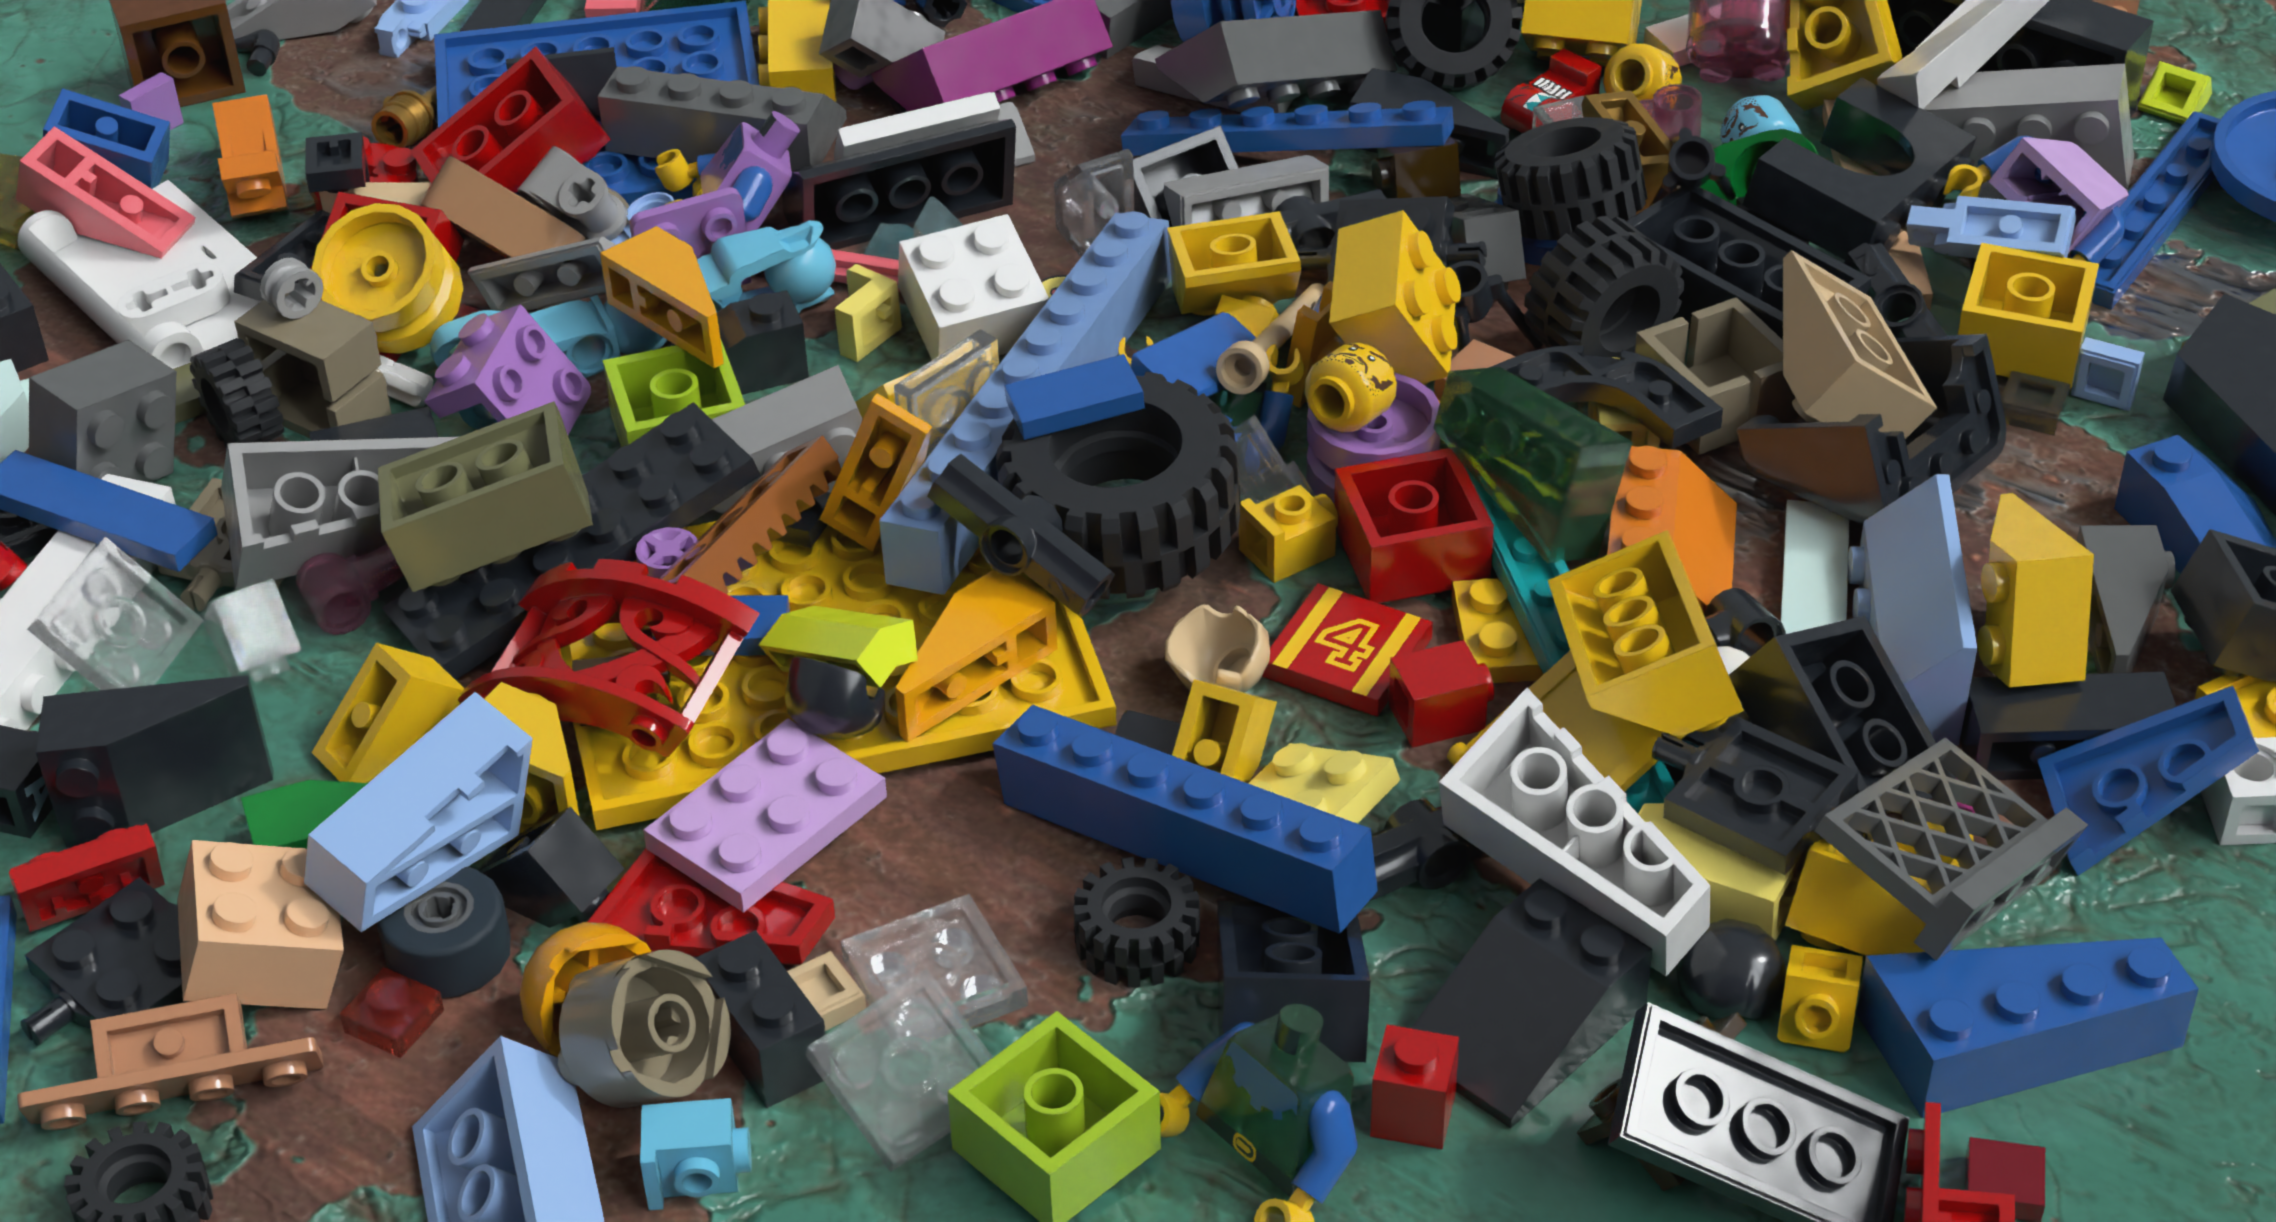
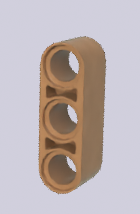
M451 156L447 158L419 203L423 207L442 210L456 229L507 259L586 240L582 234L558 218Z

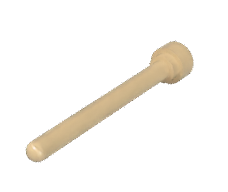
M1320 283L1311 284L1252 342L1238 341L1220 355L1216 364V374L1219 382L1225 389L1235 394H1248L1254 391L1266 379L1270 368L1269 359L1266 354L1267 349L1273 344H1276L1277 349H1279L1293 335L1297 311L1303 305L1313 309L1323 292L1324 285Z

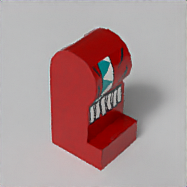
M1563 48L1550 57L1549 70L1530 81L1529 84H1519L1510 91L1501 109L1502 124L1511 130L1515 129L1525 133L1548 123L1583 118L1582 102L1584 96L1599 94L1601 66Z

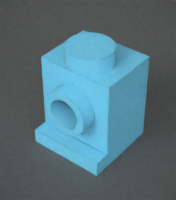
M731 1098L642 1105L640 1166L648 1210L664 1209L665 1197H704L710 1194L738 1192V1173L751 1172L752 1169L749 1127H735Z

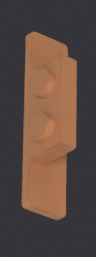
M237 993L90 1020L97 1078L17 1094L20 1112L31 1124L41 1123V1128L45 1130H62L85 1123L87 1121L86 1114L115 1109L118 1115H140L160 1108V1100L190 1095V1099L193 1101L217 1100L233 1094L235 1091L234 1086L261 1080L268 1087L289 1086L306 1080L308 1078V1071L321 1069L324 1065L322 1052L313 1037L247 1049L241 1000Z

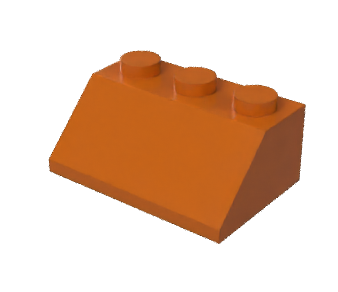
M1618 445L1607 555L1668 530L1704 614L1707 605L1716 595L1732 588L1737 503L1680 450L1659 449L1653 446Z

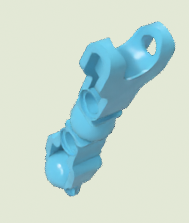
M808 220L798 226L779 231L772 227H765L719 238L712 245L710 254L697 259L716 312L730 303L751 299L763 293H777L785 290L788 291L798 313L804 308L819 302H825L835 294L830 285L834 281L836 262L830 246L820 238L824 229L822 224L818 221ZM764 271L768 287L742 292L741 282L745 278ZM598 295L590 297L591 301L589 302L581 300L569 301L529 313L585 378L603 371V360L621 357L620 352L631 355L661 348L667 341L661 335L608 304L607 300L603 305ZM483 310L440 326L434 332L430 343V353L437 367L452 356L449 351L461 341L458 334L469 320L482 313L490 316L501 311ZM475 405L458 411L462 420L475 429H481L498 422L483 405Z

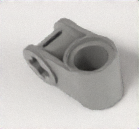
M556 146L551 147L518 188L519 194L525 200L566 223L587 239L603 236L610 241L622 233L627 225V208L616 196L608 192L605 180L598 173L580 164L575 158Z

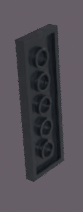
M693 402L681 411L671 414L661 424L631 444L618 449L611 457L582 475L588 491L593 525L582 528L569 539L548 541L524 550L508 562L501 564L490 563L463 573L458 579L447 585L429 586L416 592H412L409 587L399 597L383 606L382 609L393 627L416 654L433 658L457 680L509 644L528 614V611L519 606L518 603L529 586L540 575L554 567L572 562L577 569H593L599 559L633 562L636 560L635 551L637 543L644 535L665 527L684 528L761 475L753 458Z

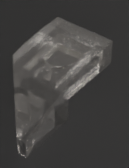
M1255 415L1233 427L1235 442L1237 443L1241 501L1250 498L1255 504H1258L1298 485L1305 488L1313 497L1316 496L1294 460L1285 464Z

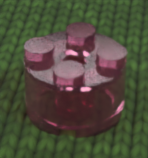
M1689 0L1686 54L1689 60L1700 68V77L1711 83H1723L1730 78H1757L1768 82L1783 78L1785 76V67L1790 63V53L1787 51V29L1790 28V0Z

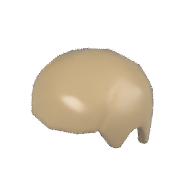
M1203 604L1194 608L1176 622L1165 641V661L1188 690H1191L1193 680L1196 679L1246 692L1261 679L1269 663L1270 645L1268 631L1251 614H1247L1246 610L1240 606H1235L1234 612L1227 614L1220 613L1209 605Z

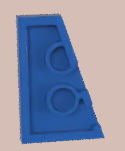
M2230 686L2043 756L2037 760L2054 814L2056 815L2067 807L2088 824L2067 853L2071 865L2079 876L2257 754L2259 749L2234 687Z

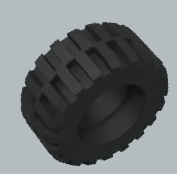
M1147 371L1144 376H1136L1144 393L1145 405L1144 409L1027 440L1023 439L1013 418L1002 435V443L997 449L996 456L998 482L1019 499L1027 495H1034L1047 500L1057 510L1062 520L1063 533L1115 574L1111 584L1100 599H1109L1110 594L1126 593L1127 599L1145 597L1146 590L1159 588L1161 592L1178 587L1181 578L1188 575L1193 579L1209 567L1210 558L1217 560L1231 543V536L1237 531L1240 521L1241 500L1237 443L1235 442L1234 429L1229 419L1221 413V409L1204 393L1198 396L1197 390L1192 385L1179 379L1174 383L1167 382L1163 374ZM1120 479L1144 481L1124 487L1108 488L1094 486L1103 482Z

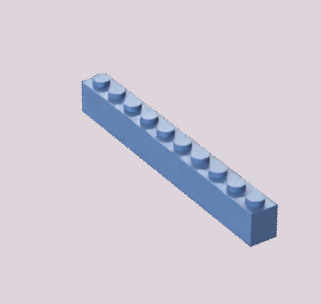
M1140 212L1115 213L879 520L886 584L945 595L978 549L979 537L927 497L933 482L940 476L947 464L959 454L964 455L998 482L996 466L997 449L1002 443L1003 433L1014 418L1006 402L1004 385L1118 355L1121 339L1125 337V343L1128 341L1171 281L1167 234L1168 220L1149 218Z

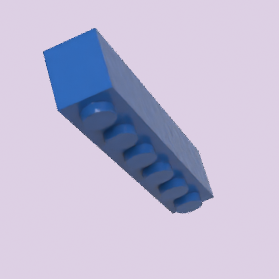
M1031 705L993 742L1004 804L1145 859L1146 857L1158 859V864L1167 866L1170 863L1179 868L1181 873L1340 934L1378 891L1371 828L1035 705Z

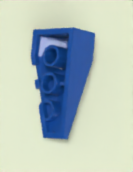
M2179 435L2126 452L2114 509L2130 525H2157L2164 551H2171L2173 553L2175 569L2180 574L2209 529L2276 549V539L2256 501L2217 464Z

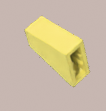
M1644 803L1638 815L1645 822L1651 821L1711 885L1710 923L1723 919H1735L1756 924L1776 941L1785 925L1808 851L1812 845L1809 846L1786 875H1783L1663 818L1664 803Z

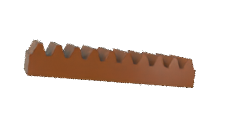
M821 435L785 452L659 579L676 584L680 576L684 575L727 594V586L743 578L741 571L755 566L758 563L756 556L768 552L772 548L771 541L783 537L787 533L785 527L798 522L801 519L800 512L813 507L816 504L814 498L826 493L829 490L828 484L837 480L841 471L838 461L839 456L824 436Z

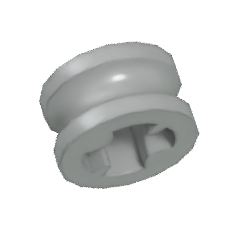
M293 257L283 258L274 262L266 270L261 280L260 291L262 298L271 307L276 308L281 315L290 319H297L308 315L317 307L322 298L323 283L318 274L309 269L302 261Z

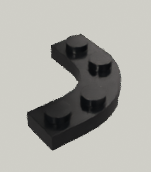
M1584 345L1539 349L1513 357L1464 377L1463 397L1498 428L1545 408L1567 402H1597L1617 407L1637 419L1672 449L1718 430L1722 425L1723 408L1685 377L1663 363L1622 350L1620 359L1584 355Z

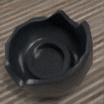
M796 656L791 660L787 676L785 702L789 716L808 732L821 738L845 740L864 735L874 730L881 722L885 710V691L880 687L875 697L867 694V680L864 675L826 662Z
M1723 919L1710 923V927L1676 965L1680 995L1700 1015L1721 1019L1738 1012L1742 1017L1759 1020L1763 1018L1768 1007L1777 997L1783 999L1786 967L1776 941L1756 924L1735 919Z

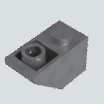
M831 0L819 55L862 78L913 52L943 41L945 31L928 22L922 14L908 10L893 0Z

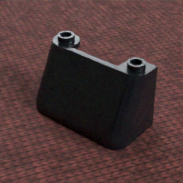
M1987 334L1895 338L1937 407L1906 439L1903 431L1880 432L1878 429L1883 426L1881 414H1859L1848 422L1781 423L1774 416L1759 415L1737 428L1741 459L1746 463L1747 468L1753 475L1862 526L1866 519L1936 474L1949 475L1953 494L1997 459L2006 442V420Z

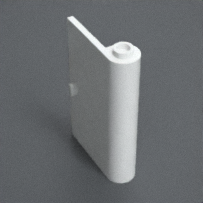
M169 180L156 186L153 190L196 218L192 227L162 259L76 234L72 223L57 211L44 210L29 217L22 225L18 234V247L21 253L117 344L130 340L172 369L191 363L190 358L196 354L235 338L238 339L234 321L261 302L234 293V275L257 257ZM196 263L217 265L223 273L230 293L228 304L217 313L186 326L177 322H164L150 329L145 336L123 318L117 309L119 299L127 291Z

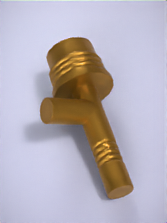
M436 86L423 95L411 90H402L393 96H387L383 101V107L373 116L371 122L375 139L379 143L404 148L413 145L420 139L424 140L434 131L436 125Z

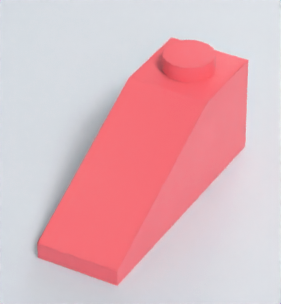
M55 126L20 160L16 200L36 213L44 210H53L61 213L72 223L76 234L162 259L195 223V216Z

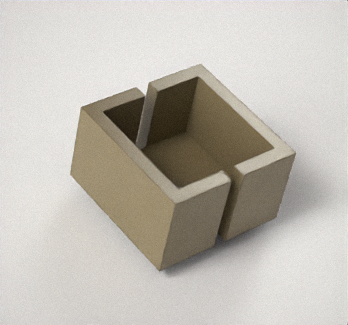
M262 300L234 321L238 339L244 340L245 345L250 346L254 352V359H259L263 366L262 372L265 378L269 377L272 383L270 389L272 394L278 398L280 406L277 409L283 415L284 422L281 423L283 427L310 438L309 432L392 414L386 388V379L384 374L378 369L382 364L377 345V335L372 321L322 300L319 301L317 307L312 312L297 319L284 317L276 308L271 307L265 300Z
M1737 297L1692 313L1686 366L1684 362L1689 323L1683 317L1637 332L1635 353L1649 357L1675 370L1723 408L1720 429L1687 442L1698 455L1738 441L1737 428L1753 417L1771 415L1776 417L1781 423H1787L1799 418V414L1792 405V401L1796 397L1783 376V340Z

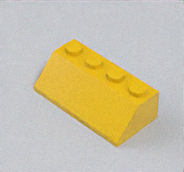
M1668 530L1548 580L1580 681L1591 709L1677 737H1682L1694 731L1704 732L1715 729L1725 723L1729 717L1744 711Z

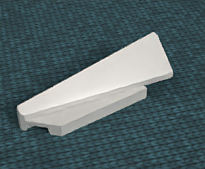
M1965 0L1913 52L1883 72L1877 78V83L1883 89L1909 101L1918 108L1924 109L1947 85L1952 84L1959 89L2049 0Z

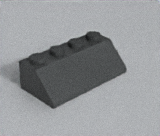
M1381 10L1220 21L1155 58L1159 71L1204 103L1227 101L1229 108L1246 106L1264 97H1268L1269 104H1279L1307 93L1309 100H1320L1339 93L1340 90H1347L1348 96L1354 97L1372 68L1390 72L1397 71Z
M617 66L598 95L602 128L611 139L605 145L606 151L657 158L658 155L667 150L679 149L687 163L697 162L698 155L717 153L741 122L748 123L755 129L760 130L770 114L776 111L789 118L800 129L799 134L787 149L790 156L791 170L823 162L837 137L838 130L842 128L847 119L846 109L825 94L806 92L795 87L776 88L753 85L742 80L723 81L701 78L690 73L670 74L648 71L637 66L626 68Z

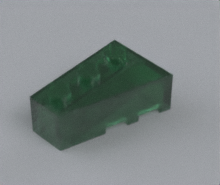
M1501 367L1449 371L1433 426L1437 434L1547 564L1556 563L1561 559L1563 561L1598 557L1633 442Z

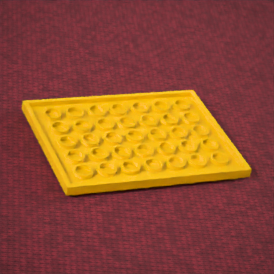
M716 521L687 526L682 529L690 531L698 540ZM827 525L812 548L778 540L771 541L772 548L768 552L756 556L758 563L751 568L741 571L743 578L740 581L727 586V595H788L790 612L811 606H821L911 619L914 622L918 652L954 593L993 569L984 560L978 547L945 595L889 585L885 581L881 541L872 552ZM1022 572L1020 575L1055 600L1057 650L909 742L899 736L895 687L910 663L896 666L881 686L885 691V710L881 722L874 730L845 740L821 739L879 774L994 750L993 742L1031 705L1044 708L1098 729L1117 725L1116 705L1082 618ZM620 623L604 624L585 638L560 648L563 660L571 669L572 660L623 656L637 651L631 645ZM644 626L641 630L650 629V627ZM768 655L733 656L696 719L690 733L669 757L662 756L655 751L645 750L634 744L629 738L609 730L591 725L580 726V723L572 722L596 831L659 818L786 719L793 721L787 713L785 702V686L788 672L782 671ZM697 656L687 661V663L701 677L712 656ZM670 673L673 704L671 705L661 694H659V702L680 712L693 689ZM866 685L867 694L875 697L878 687Z

